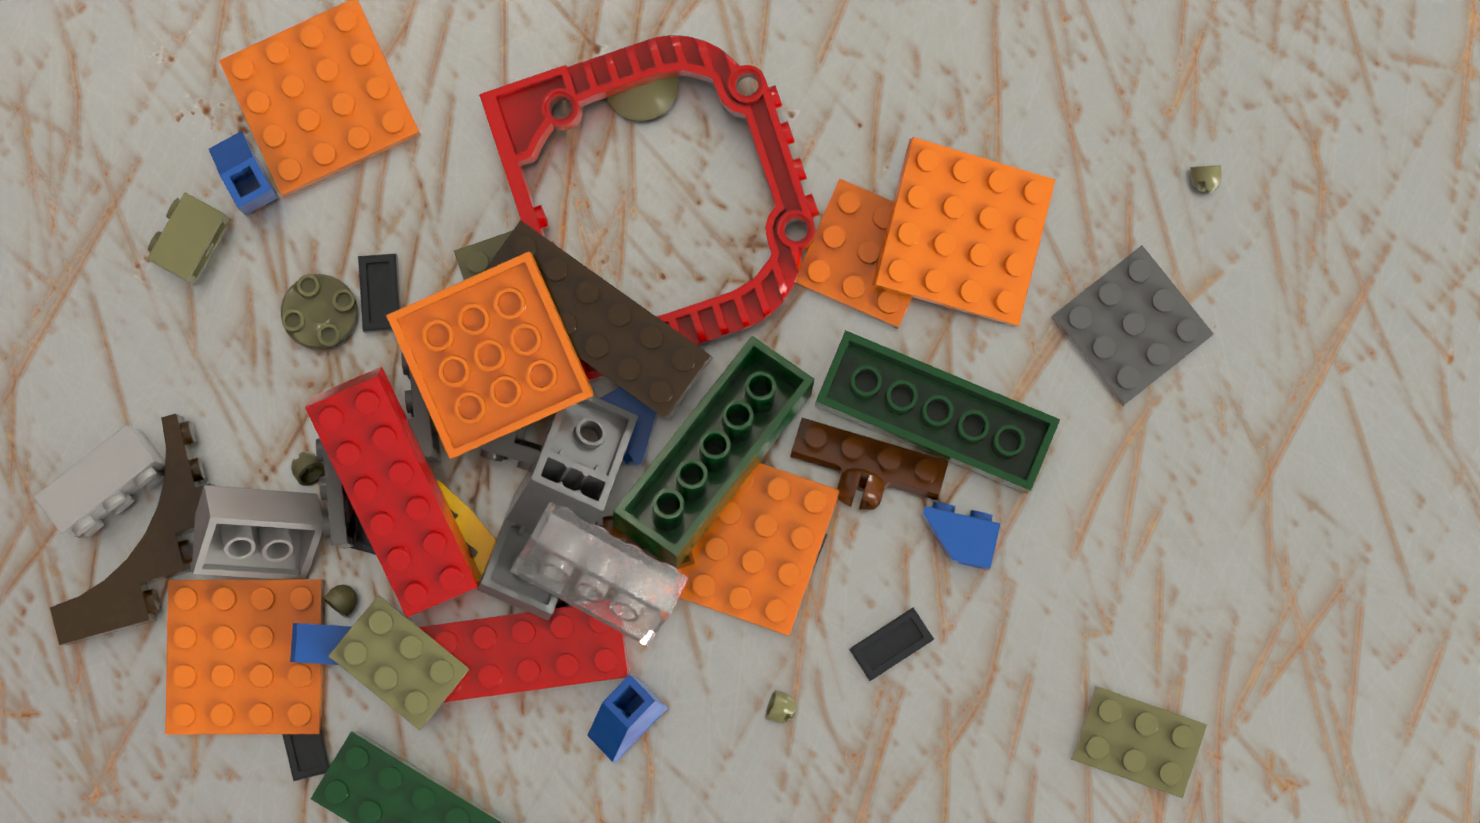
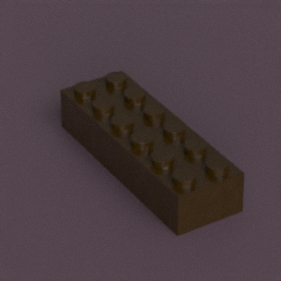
M520 220L485 271L531 251L577 356L669 421L713 357Z

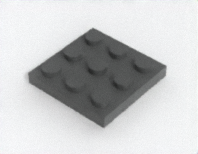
M1143 245L1052 316L1053 320L1122 406L1214 335Z

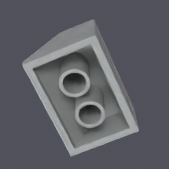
M204 485L195 513L192 573L266 579H307L323 532V515L318 494Z

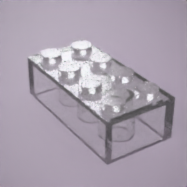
M549 502L510 570L515 575L645 646H648L670 616L688 580V577L679 573L674 566L655 560L644 554L643 550L633 544H626L610 535L605 528L592 525L575 516L567 507L557 506L552 502Z

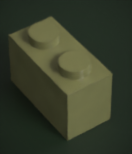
M184 192L181 200L176 198L171 204L166 215L169 221L163 231L156 232L148 245L150 254L147 259L188 283L195 285L231 219L221 211Z

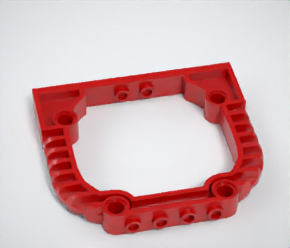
M668 35L648 39L569 67L563 65L479 94L520 219L545 237L543 228L549 226L542 205L535 207L522 166L537 161L543 145L554 129L566 131L576 127L581 121L582 107L660 79L689 76L713 83L724 108L735 117L747 119L775 203L774 209L768 215L765 226L771 256L754 279L737 289L656 317L694 344L700 345L760 323L773 314L790 294L800 271L802 251L810 247L814 242L816 232L812 217L818 216L819 212L812 193L805 196L800 181L806 180L807 177L800 157L792 159L788 145L795 143L788 121L780 123L776 109L783 106L776 85L768 87L762 71L752 65L739 66L725 51L704 40L689 36ZM747 77L755 79L758 82V89L755 93L745 96L738 92L737 85L740 80ZM562 100L569 101L572 106L571 113L562 119L555 118L552 114L553 106ZM799 221L806 225L807 234L803 239L793 241L786 236V227L791 222ZM578 357L589 383L606 378Z

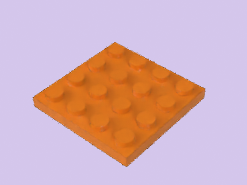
M348 0L219 60L283 198L421 135L358 0Z
M910 138L872 286L1010 326H1019L1056 179L919 138Z
M531 251L386 315L449 459H453L595 396Z
M759 463L693 547L692 554L695 564L647 579L644 585L790 636L835 509L839 490Z
M168 580L165 735L321 734L323 664L290 662L293 623L323 625L324 580Z

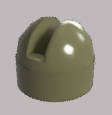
M1221 165L1190 167L1191 181L1197 190L1204 192L1207 188L1209 192H1212L1219 186L1222 177Z
M301 452L299 458L293 459L291 464L293 476L302 486L316 483L325 473L323 463L318 462L317 456L314 453Z
M344 584L333 587L323 598L331 608L345 618L350 615L357 603L356 593L353 588Z
M775 690L769 700L765 719L776 723L791 721L794 717L793 714L797 710L793 697L787 693Z

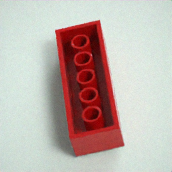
M383 367L376 368L310 397L305 409L406 618L477 588L481 573Z
M619 600L555 608L549 620L525 612L419 627L470 668L443 703L622 679L629 675Z

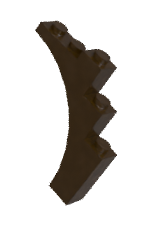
M172 414L161 417L166 445L165 477L157 509L142 539L129 557L104 581L76 598L50 607L59 645H72L157 621L155 612L160 610L159 601L155 590H149L148 584L192 572L190 563L192 562L193 548L188 539H183V535L194 532L195 513L204 485L201 486L200 481L205 479V473L200 458H194L191 444L196 442L192 424L190 421H184L183 416ZM211 483L206 484L207 486H216Z

